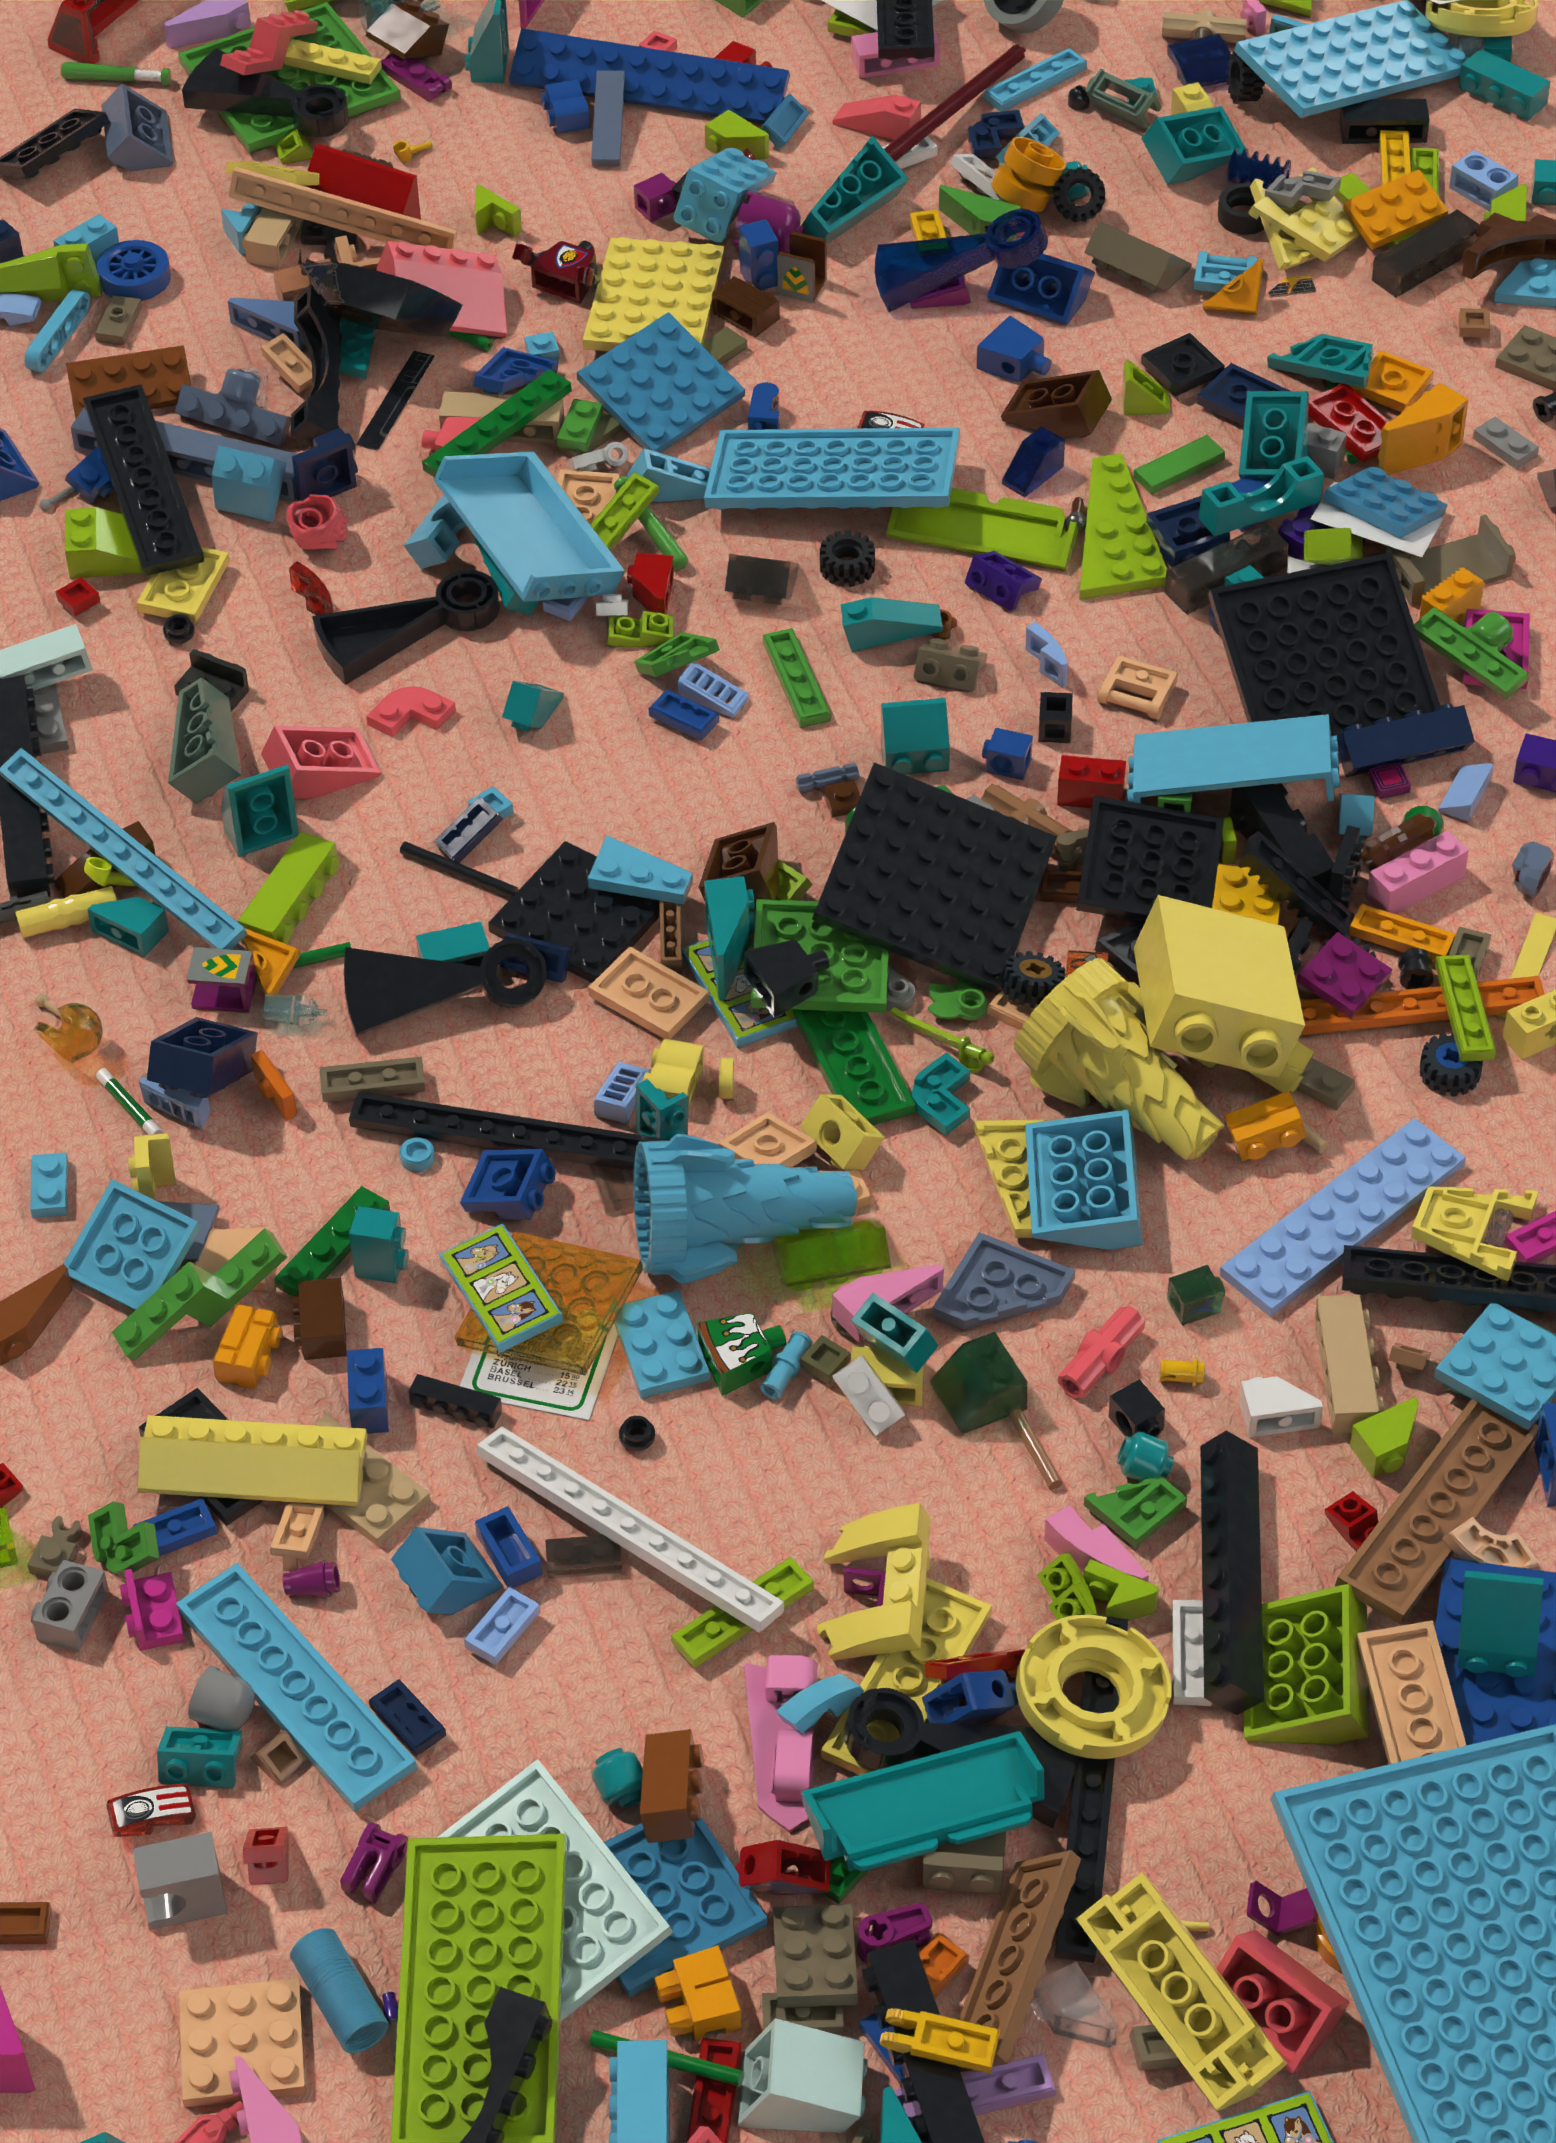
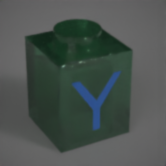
M1208 1265L1169 1278L1167 1301L1182 1326L1221 1313L1222 1297L1225 1296L1224 1284L1220 1277L1213 1275Z

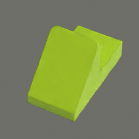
M478 185L475 198L477 234H481L492 225L497 226L500 230L507 232L513 237L522 232L520 208L482 185Z
M1351 528L1304 531V562L1331 565L1363 558V537L1351 535Z
M1092 1559L1089 1560L1084 1569V1579L1093 1598L1100 1601H1109L1106 1608V1616L1129 1619L1128 1621L1155 1613L1158 1607L1159 1586Z

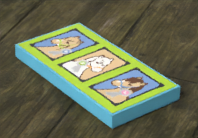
M707 939L682 948L683 959L698 984L709 991V1002L737 1048L797 1027L796 1017L792 1009L773 1017L767 1008H751V984L744 976V960L726 999L719 1000L709 940ZM751 940L750 947L748 950L754 949V945L751 942Z
M503 1223L439 1254L443 1265L499 1353L564 1322L562 1313Z
M1310 2091L1158 2139V2143H1334Z

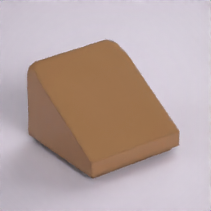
M285 1730L277 1734L250 1756L253 1762L277 1785L308 1761Z

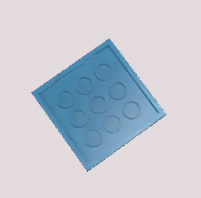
M669 312L577 372V380L599 403H603V407L643 448L658 453L663 452L745 397V389Z
M702 1817L700 1821H695L694 1838L648 1843L643 1824L640 1823L604 1842L673 1930L670 1936L617 1977L629 1998L654 1986V1977L674 1970V1959L717 1945L722 1950L768 1926L767 1916L750 1890L740 1887L737 1870Z

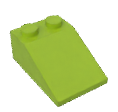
M98 507L65 509V555L70 579L143 573L122 514Z

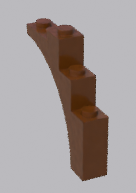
M1494 212L1485 221H1481L1476 232L1477 241L1471 247L1468 246L1465 249L1461 262L1464 264L1462 276L1473 279L1486 270L1516 261L1533 260L1535 258L1556 260V220L1538 213L1529 222L1521 223Z

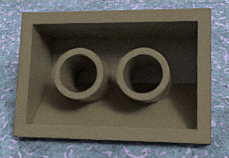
M1098 221L1084 252L1093 257L1091 263L1106 270L1111 265L1117 268L1115 274L1130 281L1135 276L1141 279V286L1156 292L1157 287L1168 291L1192 266L1191 263L1101 221Z

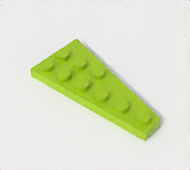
M1122 453L1094 457L1092 459L1079 600L1167 586L1170 583L1169 572L1153 531L1146 523V513Z

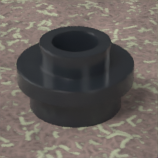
M185 615L169 617L163 627L165 639L172 643H184L190 640L195 633L193 623Z
M631 1416L621 1425L619 1440L625 1448L641 1451L653 1444L655 1428L647 1418Z

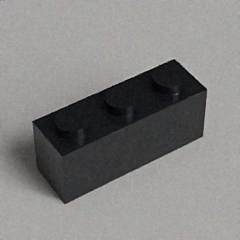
M1371 99L1341 107L1339 124L1342 144L1379 143L1380 130L1408 131L1409 143H1427L1430 121L1427 100Z

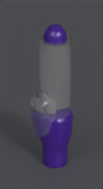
M386 1992L382 1995L384 2003L383 2014L389 2024L388 2035L395 2062L398 2003L394 1992Z

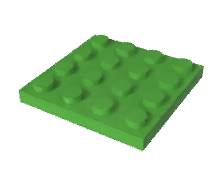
M757 899L754 949L795 940L798 941L807 955L823 950L829 959V969L818 972L817 993L791 1009L886 1013L888 950L812 920L819 901ZM751 986V1008H767Z

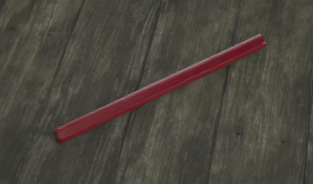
M1018 44L1013 45L884 148V150L894 162L897 161L1025 58V48L1020 47Z

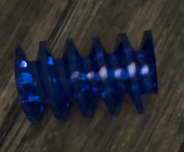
M1235 147L1228 164L1227 178L1232 183L1238 179L1239 183L1249 182L1250 184H1252L1254 179H1259L1263 181L1262 187L1267 190L1278 176L1283 174L1286 176V179L1289 178L1291 160L1288 159L1285 165L1281 166V158L1276 157L1273 164H1271L1269 154H1266L1263 160L1260 161L1258 151H1255L1252 157L1249 158L1248 148H1244L1241 155H1238V150Z

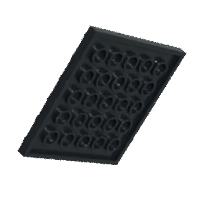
M1391 553L1212 588L1208 592L1211 607L1248 723L1329 714L1331 736L1337 735L1338 738L1344 728L1354 724H1362V727L1374 725L1375 721L1382 718L1392 717L1393 721L1403 719L1407 713L1422 710L1423 714L1434 712V708L1440 706Z
M874 762L812 920L998 994L1004 985L1003 975L1006 961L1009 960L1011 955H1015L1057 836Z

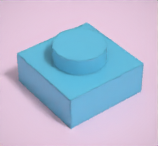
M553 331L524 337L525 348L528 354L551 360L560 359V351Z
M494 786L468 801L469 807L480 796L503 819L514 813L513 803Z

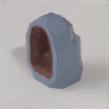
M1532 841L1523 844L1512 867L1515 874L1514 884L1522 894L1536 897L1544 886L1554 861V854L1549 847Z

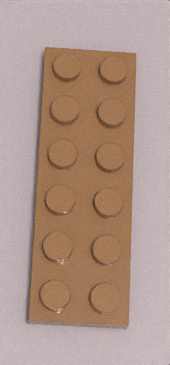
M1072 1850L1016 1862L958 2020L1000 2030L993 2066L1008 2064L1014 2054L1015 2043L1022 2024L1026 2020L1027 2010L1034 1990L1039 1984L1040 1973L1047 1954L1051 1950L1052 1940L1058 1923L1064 1914V1906L1070 1889L1076 1880V1873L1081 1858ZM958 2066L960 2072L972 2070Z

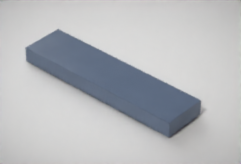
M597 71L592 166H620L625 71Z

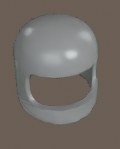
M209 1666L199 1678L193 1691L188 1710L189 1719L219 1730H239L246 1724L252 1713L255 1703L254 1691L247 1681L220 1671L217 1667Z

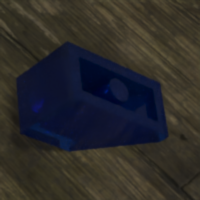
M1043 426L1038 428L1022 441L1002 478V485L1024 498L1064 467L1065 439Z

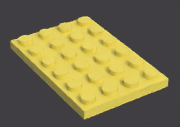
M627 237L610 238L600 274L601 280L597 285L582 340L583 349L610 351L668 312L703 346L712 311V293L717 290L725 257V246L710 243L692 244L683 241L665 242L655 239L638 240Z

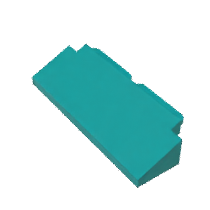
M1017 1731L801 1791V1797L824 1860L827 1861L844 1856L849 1871L855 1869L867 1871L931 1853L938 1846L944 1844H962L1028 1825L1033 1820L1032 1803L1044 1800V1768L1022 1733Z

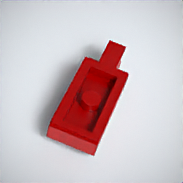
M1015 1648L997 1652H981L927 1661L924 1664L925 1677L941 1679V1685L962 1673L1003 1670L1007 1677L1017 1676L1025 1649Z

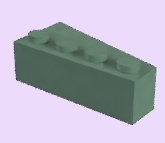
M202 677L179 691L168 779L169 785L195 804L206 797L213 796L220 788L242 775L229 698Z

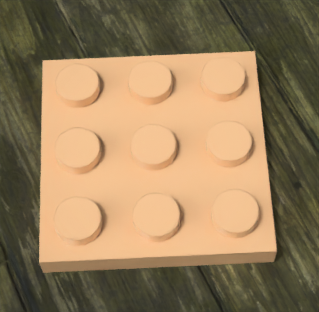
M299 1978L179 1991L182 2101L184 2107L243 2101L241 2094L233 2096L229 2071L236 2070L234 2060L236 2056L243 2058L274 2097L306 2094L301 1985Z

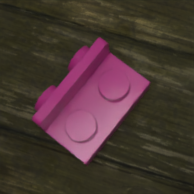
M132 1569L124 1570L127 1584L120 1585L123 1606H131L132 1614L126 1615L125 1618L129 1637L137 1636L140 1651L184 1642L179 1609L176 1606L177 1598L172 1573L168 1572L134 1580Z

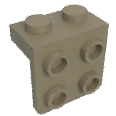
M1006 1831L962 1844H944L938 1846L935 1851L924 1854L923 1888L1001 1895Z

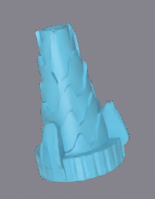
M676 1134L669 1141L638 1142L636 1147L633 1178L634 1217L637 1247L644 1273H652V1275L669 1274L679 1284H687L718 1273L728 1266L736 1265L737 1252L734 1250L740 1249L741 1244L770 1242L778 1236L799 1235V1230L842 1228L852 1225V1216L855 1214L857 1205V1192L854 1189L849 1171L817 1172V1167L789 1168L781 1164H754L752 1159H735L733 1150L685 1134Z

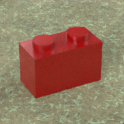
M1062 755L1058 777L1057 805L1092 808L1094 796L1123 801L1126 761Z

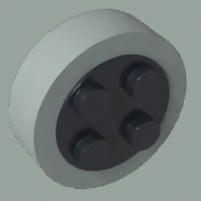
M984 0L988 13L999 23L1014 32L1029 33L1049 23L1061 8L1064 0Z

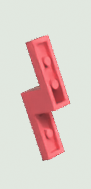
M294 10L293 13L282 12L281 15L269 14L268 17L257 18L249 48L246 51L235 50L234 53L223 54L220 65L242 75L282 69L290 38L316 33L318 22L309 19L310 15L299 10Z

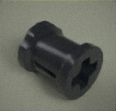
M1556 388L1552 394L1545 397L1538 396L1533 400L1534 412L1538 419L1544 423L1551 421L1553 416L1556 415Z

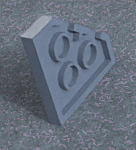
M979 1232L932 1307V1317L962 1329H968L1055 1306L1061 1303L1073 1283L1075 1270Z

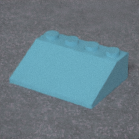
M1129 1110L1025 1124L1033 1238L1106 1250L1143 1245L1135 1135Z

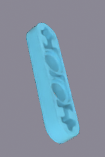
M72 289L29 345L24 359L27 369L42 373L48 368L87 315L91 302L88 292Z

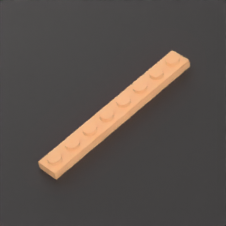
M236 167L233 170L229 198L385 243L387 241H405L416 245H433L438 248L454 249L457 230Z

